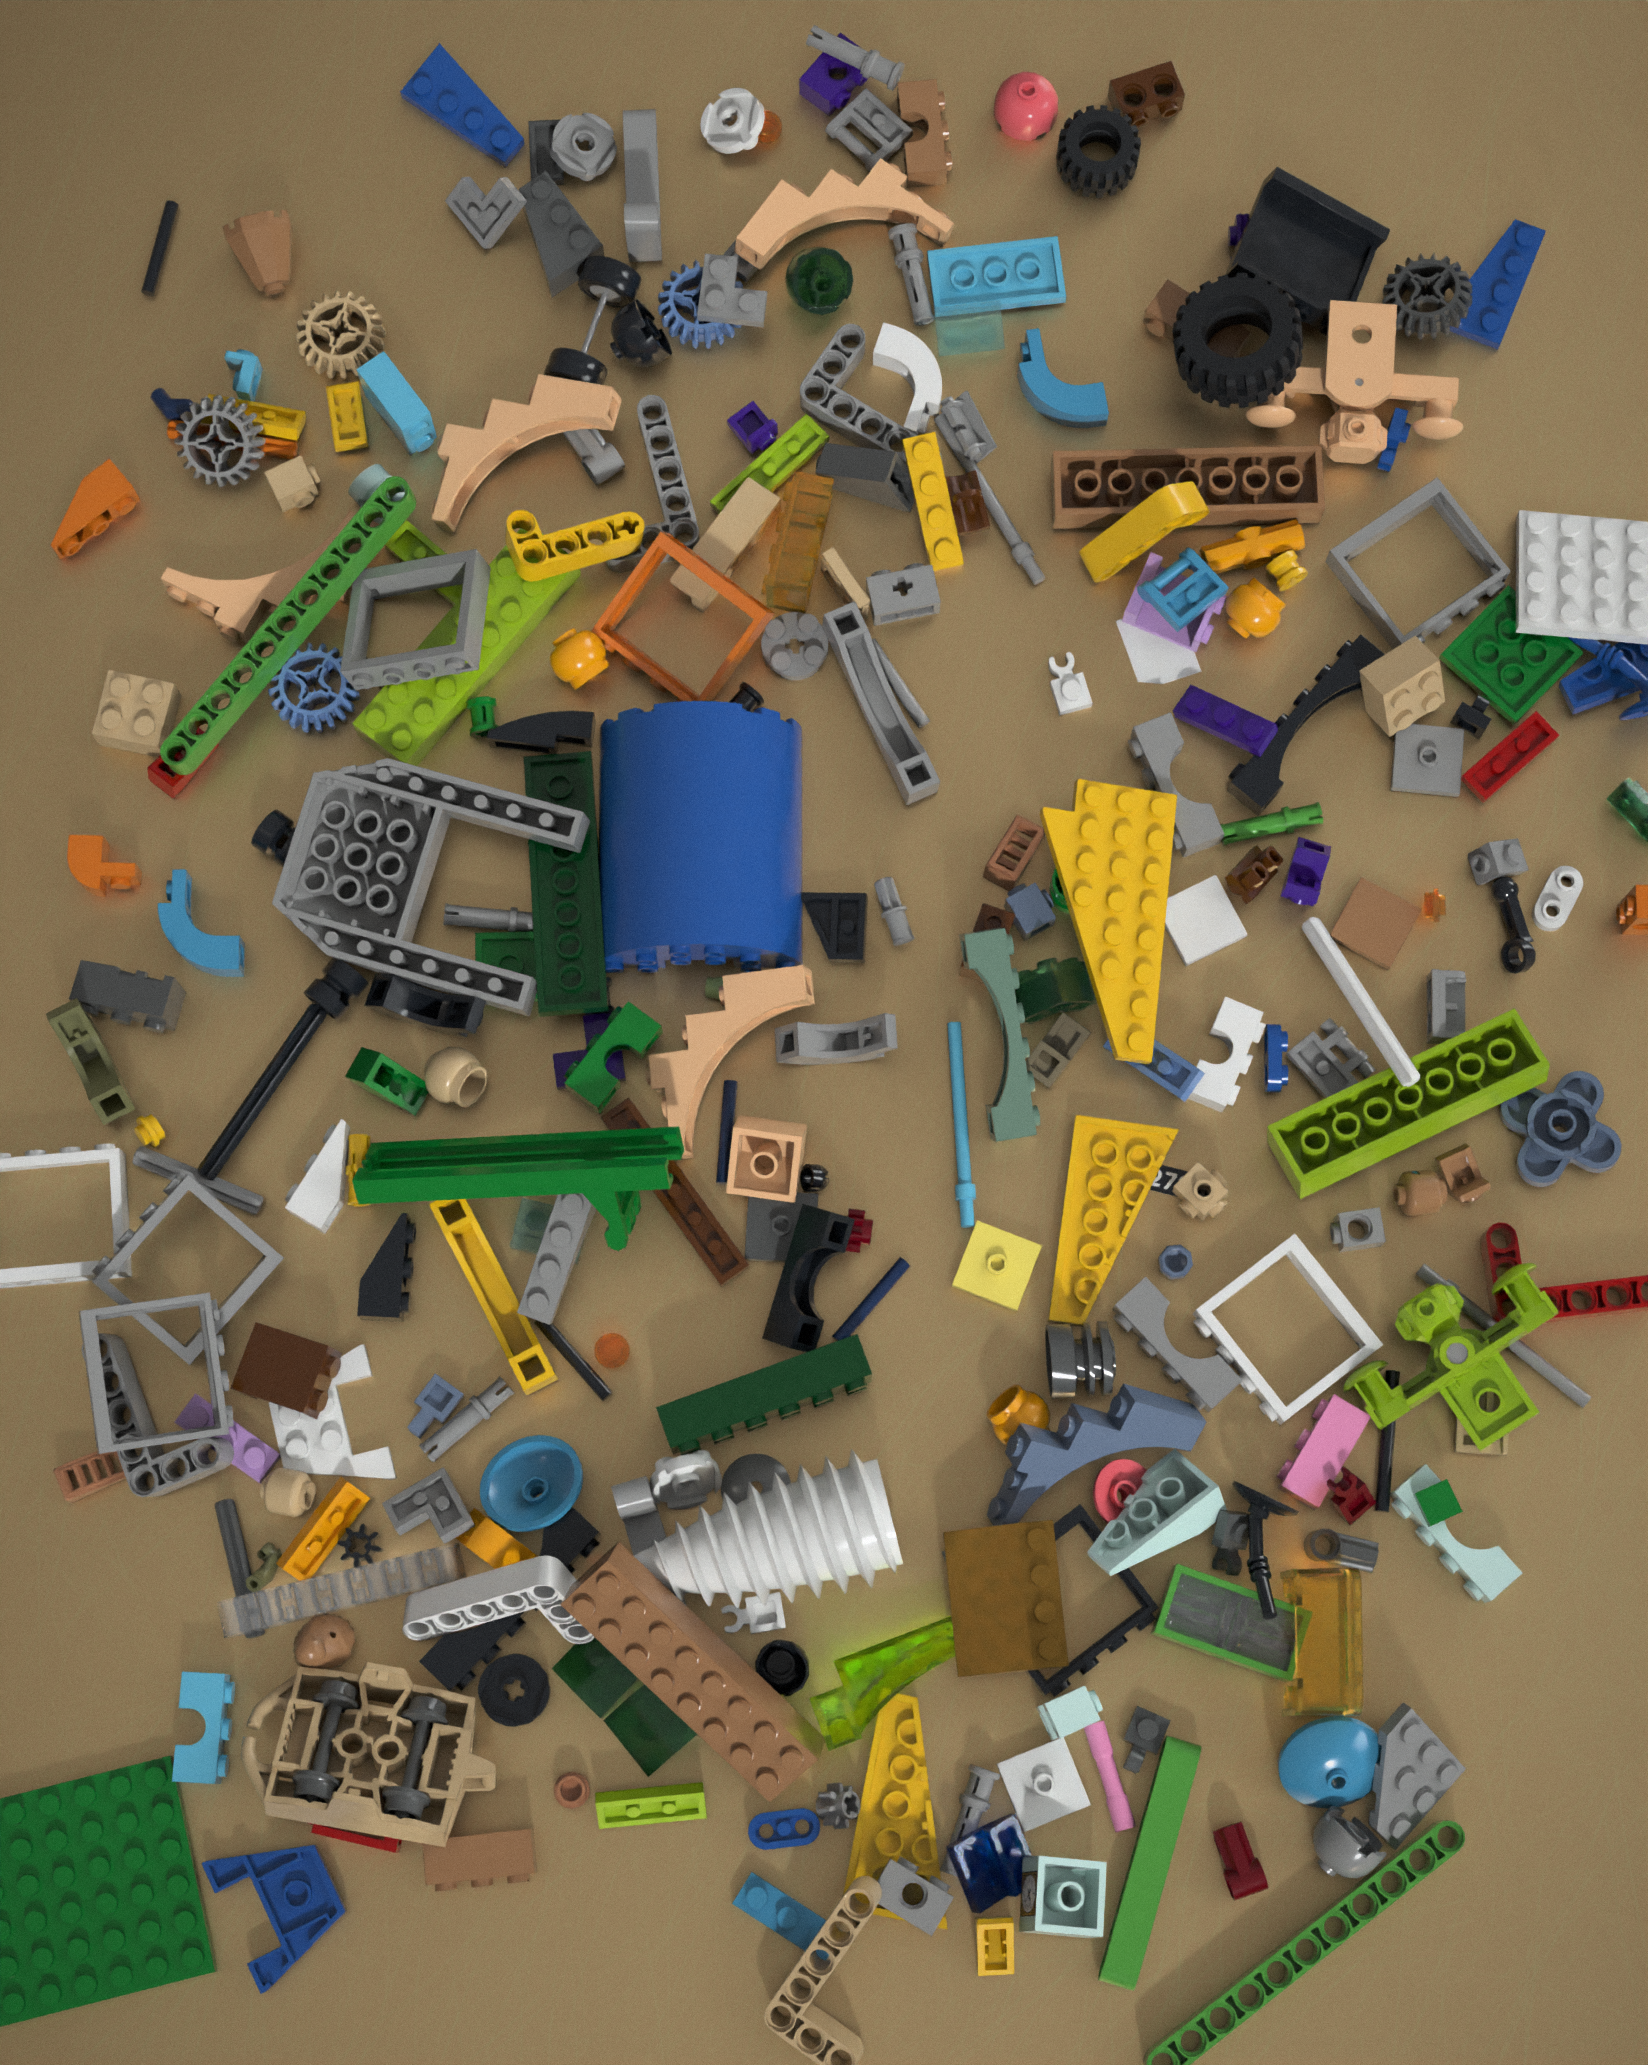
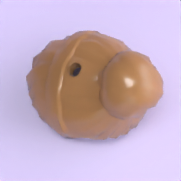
M335 1614L315 1615L310 1621L302 1626L295 1637L293 1652L296 1664L301 1667L330 1670L344 1665L351 1657L352 1645L356 1641L354 1629L350 1626L349 1621Z

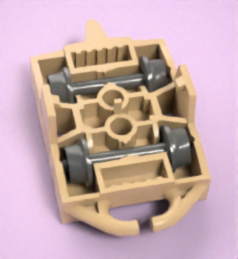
M365 1662L361 1674L298 1666L297 1673L257 1703L247 1721L246 1726L248 1728L259 1730L268 1713L274 1710L285 1712L273 1763L264 1764L258 1760L255 1753L257 1739L245 1736L241 1745V1759L244 1769L264 1805L267 1816L440 1847L446 1846L465 1792L491 1791L496 1787L495 1764L472 1754L476 1716L475 1697L443 1689L415 1685L405 1669ZM368 1700L394 1704L393 1708L370 1705ZM352 1744L362 1747L359 1752L354 1754L344 1751L347 1746ZM386 1751H393L398 1754L391 1760H384L380 1757ZM279 1777L292 1779L293 1782L282 1781Z

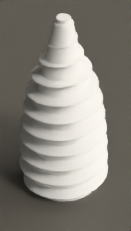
M852 1449L847 1467L836 1469L825 1456L822 1474L811 1477L800 1464L797 1481L785 1485L774 1472L772 1489L762 1494L749 1481L747 1499L737 1504L724 1492L721 1510L710 1516L699 1505L698 1521L685 1529L675 1521L674 1534L660 1542H656L653 1539L652 1546L633 1555L673 1594H676L681 1601H683L685 1593L701 1594L706 1604L711 1606L715 1593H727L737 1608L739 1607L743 1591L755 1592L762 1604L766 1606L770 1589H782L790 1602L793 1603L796 1588L799 1585H808L817 1598L820 1599L823 1581L835 1580L846 1594L849 1576L861 1574L872 1588L876 1570L891 1568L896 1573L897 1565L903 1564L878 1460L874 1459L862 1463Z

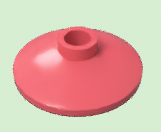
M1118 1459L1107 1463L1098 1472L1093 1486V1498L1098 1513L1106 1523L1117 1519L1125 1508L1123 1502L1129 1494L1134 1495L1142 1485L1141 1478L1147 1470L1139 1463L1128 1459ZM1117 1491L1121 1494V1501L1117 1498Z

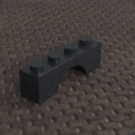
M802 1204L762 1339L803 1352L816 1349L824 1320L819 1315L814 1303L815 1282L821 1268L829 1259L845 1253L855 1219Z

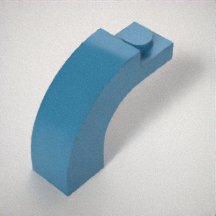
M1039 328L1026 330L1025 342L1020 343L1022 362L1018 364L1017 378L1020 388L1031 406L1047 419L1067 427L1093 428L1106 426L1109 411L1103 382L1071 385L1057 379L1047 367Z
M186 869L172 870V880H167L166 884L167 900L171 901V903H158L159 920L171 945L185 961L205 973L222 977H244L245 943L240 935L214 936L197 929L193 924L191 916L192 877Z

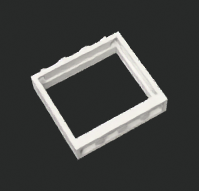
M98 1144L94 1146V1150L81 1151L80 1147H63L59 1149L60 1153L46 1154L45 1150L25 1151V1156L11 1157L10 1153H0V1172L109 1162L114 1254L120 1249L115 1244L129 1229L126 1154L120 1148H115V1144ZM131 1255L110 1279L132 1277ZM100 1260L0 1269V1289L92 1281L96 1276L92 1270Z
M1293 1234L1193 1313L1196 1318L1193 1322L1199 1328L1200 1334L1205 1338L1208 1336L1212 1338L1218 1346L1215 1349L1217 1355L1219 1354L1228 1365L1232 1364L1240 1374L1239 1377L1243 1380L1240 1384L1249 1394L1254 1392L1262 1402L1259 1408L1263 1414H1266L1272 1422L1276 1420L1279 1425L1383 1346V1343L1296 1234ZM1285 1255L1360 1348L1359 1351L1288 1406L1283 1404L1212 1313L1214 1309Z

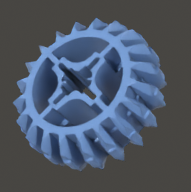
M697 260L693 262L692 269H689L683 263L681 266L682 274L672 271L670 273L671 281H664L662 284L664 292H659L658 301L661 303L658 306V313L660 316H663L661 319L664 328L670 327L669 335L672 338L680 335L679 339L682 345L690 339L692 340V347L695 349L699 346V342H705L706 348L709 349L712 345V340H716L722 346L724 343L723 335L733 338L735 335L734 328H741L742 325L698 321L697 313L703 267H700V263ZM736 281L735 288L743 289L741 281ZM698 286V287H697L696 289H694V290L686 291L687 289H689V288H691V287ZM677 309H682L683 313L693 316L694 323L684 319Z
M308 642L306 651L301 652L298 647L294 652L295 656L290 657L277 672L279 675H275L270 683L274 687L270 688L268 693L271 698H274L271 704L274 710H280L279 717L282 721L290 719L289 724L293 729L301 724L303 732L306 733L314 725L317 733H322L323 724L327 723L329 728L334 730L336 728L335 719L338 718L340 721L346 722L347 717L344 711H355L356 708L351 701L359 700L360 694L340 672L342 656L339 657V649L334 647L328 652L326 644L321 643L318 650L315 651L312 643ZM316 666L314 670L310 672L301 671L305 668ZM332 670L341 677V687L338 694L333 691L332 687L328 686ZM291 682L295 683L297 688L301 690L298 696L300 701L297 706L289 701L288 691ZM320 684L321 689L315 691V689L314 692L309 691L308 687L311 685ZM318 704H328V706L322 709L313 710Z

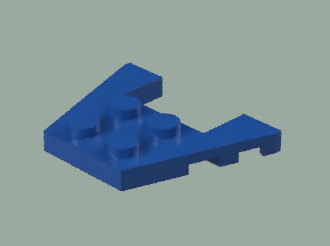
M317 1845L209 1860L201 1863L214 1893H218L250 1877L280 1941L281 1946L247 1963L260 1994L268 1991L347 1912Z

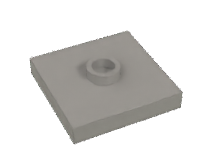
M1411 724L1408 728L1395 733L1390 790L1458 797L1461 787L1464 729Z

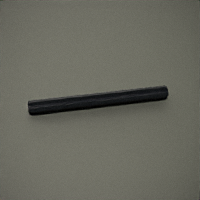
M313 1003L309 1005L197 1168L201 1176L213 1181L326 1018V1012L323 1008Z

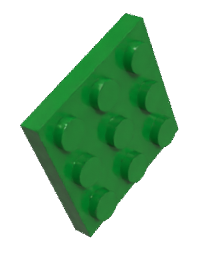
M1508 585L1441 653L1439 659L1481 697L1490 701L1489 704L1514 726L1570 669L1584 652L1568 637L1516 633V591Z

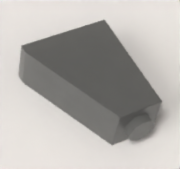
M825 443L822 454L817 459L815 473L828 488L901 511L911 512L914 496L908 468L896 452Z

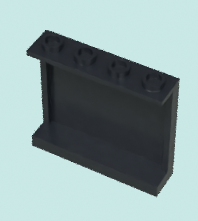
M1276 167L1263 180L1225 275H1228V278L1237 277V273H1247L1248 278L1254 279L1255 275L1265 277L1269 285L1272 282H1276L1283 287V294H1290L1295 301V308L1299 309L1301 321L1314 326L1327 336L1330 300L1357 301L1376 250L1386 241L1390 229L1283 169Z

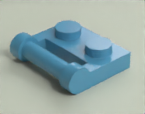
M1187 547L1179 554L1178 560L1154 579L1140 584L1137 587V592L1145 602L1150 603L1178 632L1224 596L1229 587L1193 549ZM1186 569L1194 572L1166 596L1159 592Z

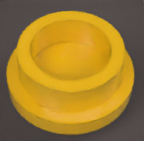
M152 1114L146 1117L141 1115L136 1118L138 1126L134 1128V1131L143 1145L150 1144L153 1148L159 1146V1141L165 1138V1134L157 1119Z

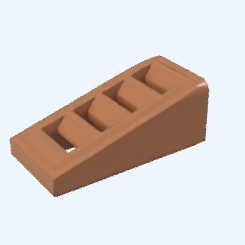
M1017 814L985 865L983 877L1007 891L1015 888L1045 836L1044 828ZM1018 830L1033 838L1032 842L1015 834ZM1011 842L1025 849V853L1009 845V843ZM1003 854H1005L1008 857L1018 861L1019 863L1016 864L1002 856Z
M96 1451L53 1469L62 1494L69 1503H73L126 1479L117 1451L97 1454ZM116 1454L122 1471L115 1472L109 1457L110 1455ZM102 1460L108 1477L102 1478L96 1464L97 1461ZM86 1466L89 1467L94 1480L90 1484H88L82 1469ZM75 1473L80 1488L74 1489L68 1474Z

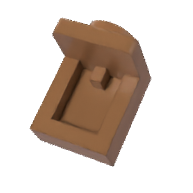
M1466 1143L1435 1157L1440 1174L1446 1183L1448 1194L1460 1203L1473 1202L1479 1199L1483 1192L1491 1189L1489 1181L1481 1176L1471 1147Z

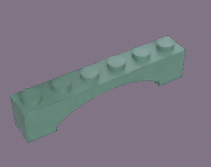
M1005 928L959 934L964 968L973 969L986 986L996 1007L1002 1031L1003 1067L1000 1084L993 1103L985 1105L990 1139L998 1142L1037 1135L1036 1126H1040V1114L1037 1105L1032 1106L1030 1092L1035 1091V1081L1032 1071L1027 1072L1025 1058L1030 1057L1028 1039L1027 1037H1022L1020 1024L1025 1022L1022 1003L1016 1002L1015 989H1019V977L1017 969H1011L1009 955L1014 954L1011 934H1006Z

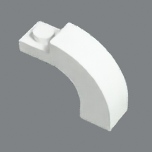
M883 322L873 351V365L894 371L908 381L913 390L914 398L904 428L917 436L919 433L925 434L930 415L937 417L940 412L942 377L939 365L931 350L917 336L905 329Z

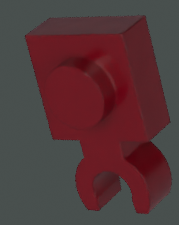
M1343 1466L1340 1469L1343 1473L1341 1481L1335 1483L1329 1479L1327 1480V1487L1335 1493L1330 1500L1340 1517L1351 1526L1376 1501L1366 1484Z

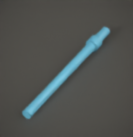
M961 1022L947 1023L958 1178V1185H955V1200L959 1201L961 1227L970 1228L975 1226L973 1200L976 1199V1186L972 1184Z

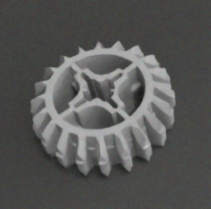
M216 395L213 401L206 396L201 399L200 404L192 403L189 406L190 412L185 411L181 415L184 423L176 425V430L183 436L175 438L174 443L184 447L177 452V456H186L189 461L183 465L184 468L189 469L194 466L196 470L193 477L198 479L205 474V483L208 485L212 484L215 478L219 487L225 486L227 481L232 485H236L239 483L240 477L246 480L251 476L250 470L255 471L259 467L256 459H261L265 454L258 446L264 445L266 439L256 435L263 430V426H254L252 423L256 419L257 414L251 413L247 416L244 413L247 409V404L245 403L235 408L236 402L233 397L228 398L224 404L221 395ZM213 415V422L210 424L209 433L197 435V429L201 420L206 416ZM228 420L237 426L240 433H236L230 428ZM219 435L220 440L228 443L222 446L221 442L212 439ZM244 447L240 461L236 465L228 466L227 459L230 458L231 449ZM200 449L206 450L211 455L212 462L203 455Z

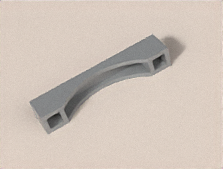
M851 602L825 613L822 628L906 806L937 793L940 785L938 775L927 752L913 733L895 699L877 656L870 632L856 602Z

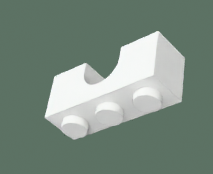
M1228 997L1224 998L1209 1035L1222 1040L1227 1045L1229 1059L1221 1064H1211L1199 1059L1196 1067L1205 1074L1188 1099L1221 1113L1227 1104L1234 1105L1241 1088L1235 1085L1239 1072L1246 1075L1253 1055L1248 1054L1252 1041L1259 1043L1266 1024L1260 1022L1264 1012Z

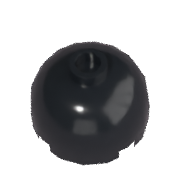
M639 299L629 302L616 313L611 325V334L614 341L610 343V347L620 361L626 358L634 366L642 368L652 367L666 360L672 354V349L662 328L658 330L653 320H655V317Z

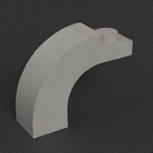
M883 1013L860 1021L842 1024L794 1022L775 1028L776 1061L787 1064L823 1065L859 1062L884 1057V1052L898 1048L895 1014Z

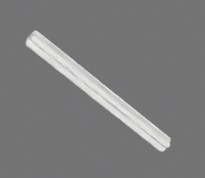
M1315 917L1309 918L1302 924V930L1401 1085L1407 1087L1414 1085L1420 1079L1419 1072L1322 921Z

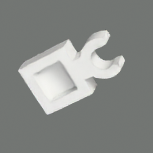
M1067 652L1065 655L1067 662L1065 667L1057 666L1054 657H1049L1048 662L1049 671L1058 678L1050 681V688L1059 716L1092 707L1093 703L1083 672L1077 674L1072 672L1075 661L1071 652Z
M780 1592L769 1594L766 1606L762 1604L758 1596L745 1598V1609L737 1608L734 1605H727L721 1608L722 1614L732 1612L737 1616L736 1624L724 1627L727 1633H735L746 1624H749L751 1634L786 1628Z

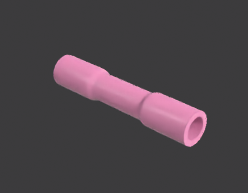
M1103 1720L1086 1726L1084 1730L1092 1756L1100 1773L1106 1793V1803L1115 1832L1135 1827L1136 1824L1127 1795L1123 1791L1113 1758V1748L1105 1722Z

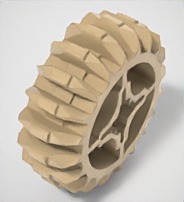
M336 290L332 299H329L323 293V302L319 304L317 301L311 300L312 311L303 309L302 316L304 320L297 321L296 326L300 332L296 333L295 338L297 343L300 344L298 347L299 353L302 356H306L305 362L309 367L315 365V371L319 375L326 370L328 377L333 379L336 373L340 372L341 378L346 380L347 372L353 371V374L359 377L356 369L367 363L369 359L371 360L379 354L377 350H383L385 347L384 340L381 339L386 336L385 328L381 326L383 324L382 316L376 314L377 310L373 304L367 305L366 298L363 296L355 300L354 294L351 291L347 293L345 298H342L341 293ZM351 317L363 322L367 327V332H360L359 328L353 327ZM315 338H321L324 343L329 344L330 354L316 346Z

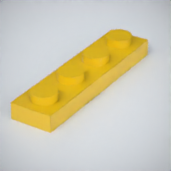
M932 432L901 439L928 564H932L934 571L963 565L964 561L936 433Z

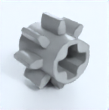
M842 1783L827 1784V1792L818 1793L816 1812L819 1818L824 1820V1826L833 1825L834 1829L849 1828V1820L858 1818L860 1800L858 1795L852 1791V1786H843Z

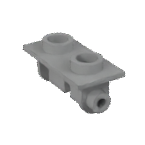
M964 391L955 400L950 396L941 401V412L946 415L952 428H955V434L964 449V456H969L970 460H974L977 464L997 448L968 391Z

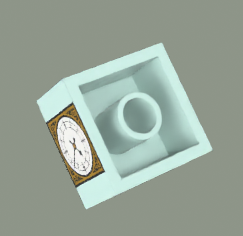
M1039 1855L1023 1857L1019 1932L1080 1938L1103 1937L1107 1862Z

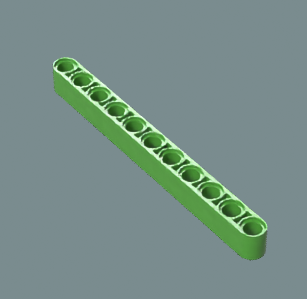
M392 476L381 483L166 738L161 746L160 755L163 761L175 773L188 775L198 768L410 516L416 507V497L403 478ZM396 493H405L400 500L391 501ZM383 518L381 524L376 527H370L374 519ZM361 543L358 551L348 553L349 548L353 544ZM340 569L336 577L326 579L331 570ZM318 595L314 603L305 605V601L309 596ZM296 621L291 630L283 631V627L287 622ZM274 646V650L269 656L261 657L265 648ZM252 672V676L247 682L239 683L243 674ZM230 698V702L225 708L218 709V704L221 700ZM208 724L206 732L196 735V730L199 726ZM186 750L183 759L177 762L174 761L176 753Z
M1449 1820L1432 1823L1151 2046L1145 2053L1144 2065H1152L1153 2058L1159 2053L1169 2055L1171 2059L1170 2065L1192 2064L1456 1854L1465 1842V1833L1462 1827L1456 1822ZM1445 1826L1449 1827L1454 1834L1453 1843L1446 1848L1440 1845L1437 1837L1439 1830ZM1415 1849L1422 1850L1426 1856L1425 1865L1419 1870L1414 1869L1409 1862L1410 1854ZM1388 1871H1392L1398 1878L1397 1887L1391 1892H1386L1381 1885V1878ZM1359 1894H1365L1370 1902L1368 1911L1362 1915L1357 1914L1353 1909V1900ZM1331 1916H1336L1342 1926L1340 1933L1335 1937H1329L1324 1930L1325 1921ZM1302 1939H1308L1313 1945L1312 1955L1305 1960H1301L1297 1956L1295 1949L1297 1943ZM1279 1961L1285 1968L1284 1977L1278 1982H1271L1267 1976L1268 1966L1273 1962ZM1246 1984L1253 1985L1256 1990V1999L1249 2005H1243L1238 1998L1240 1988ZM1217 2007H1223L1228 2013V2020L1222 2027H1213L1210 2023V2013ZM1188 2030H1195L1199 2035V2044L1193 2050H1185L1181 2045V2037Z

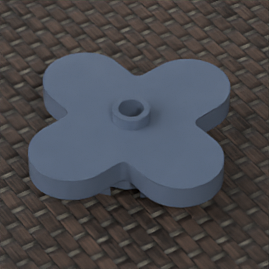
M1574 1071L1568 1073L1560 1080L1553 1093L1546 1094L1536 1088H1532L1500 1104L1499 1114L1504 1125L1526 1139L1516 1161L1517 1171L1526 1183L1536 1187L1552 1185L1561 1177L1569 1163H1573L1592 1173H1601L1611 1169L1618 1161L1621 1154L1620 1138L1614 1130L1598 1122L1595 1117L1603 1102L1604 1090L1602 1084L1594 1075L1584 1071ZM1554 1127H1562L1565 1132H1558Z

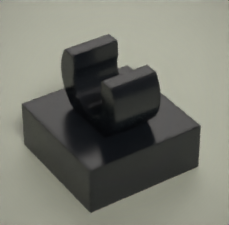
M1478 695L1472 706L1462 702L1450 723L1464 729L1465 732L1473 737L1480 739L1492 720L1483 714L1490 701Z

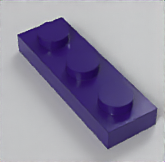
M1191 684L1173 709L1175 718L1261 757L1278 732L1276 723Z

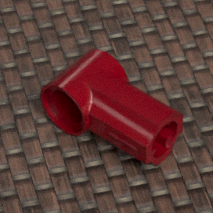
M1242 1821L1212 1831L1217 1850L1225 1868L1223 1869L1224 1878L1233 1900L1236 1901L1267 1890L1269 1887L1265 1873L1258 1858L1254 1857Z

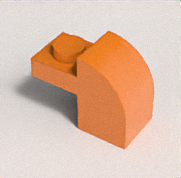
M69 835L68 865L73 876L85 890L96 896L106 897L107 884H110V887L115 889H130L131 885H141L142 871L136 863L109 862L110 844L104 836Z

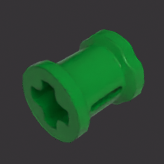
M483 696L466 702L467 709L471 711L472 728L469 730L470 736L473 738H487L488 731L499 727L496 725L494 707L497 706L496 698Z

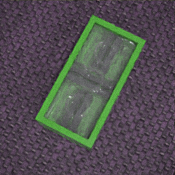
M1175 1564L1172 1567L1151 1634L1272 1678L1290 1682L1292 1681L1314 1612L1274 1598L1277 1617L1266 1620L1263 1618L1256 1591L1183 1565Z

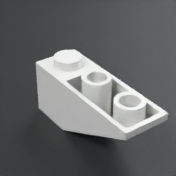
M343 1119L340 1120L337 1126L333 1124L327 1130L323 1138L324 1147L319 1155L313 1154L304 1168V1172H306L305 1177L300 1184L295 1183L291 1187L285 1198V1201L288 1202L285 1208L289 1213L326 1234L344 1205L345 1166H347L350 1127Z

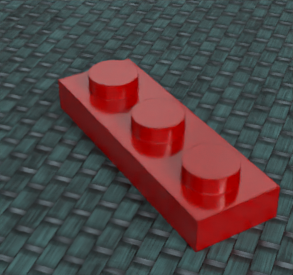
M1535 711L1465 772L1461 780L1484 803L1557 740L1560 735Z

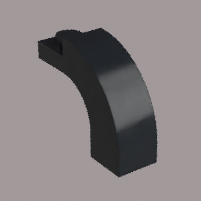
M375 973L364 1006L397 1020L431 1031L467 1037L468 1033L475 1034L477 1027L481 1024L486 1001L476 996L450 995L430 990L395 974Z

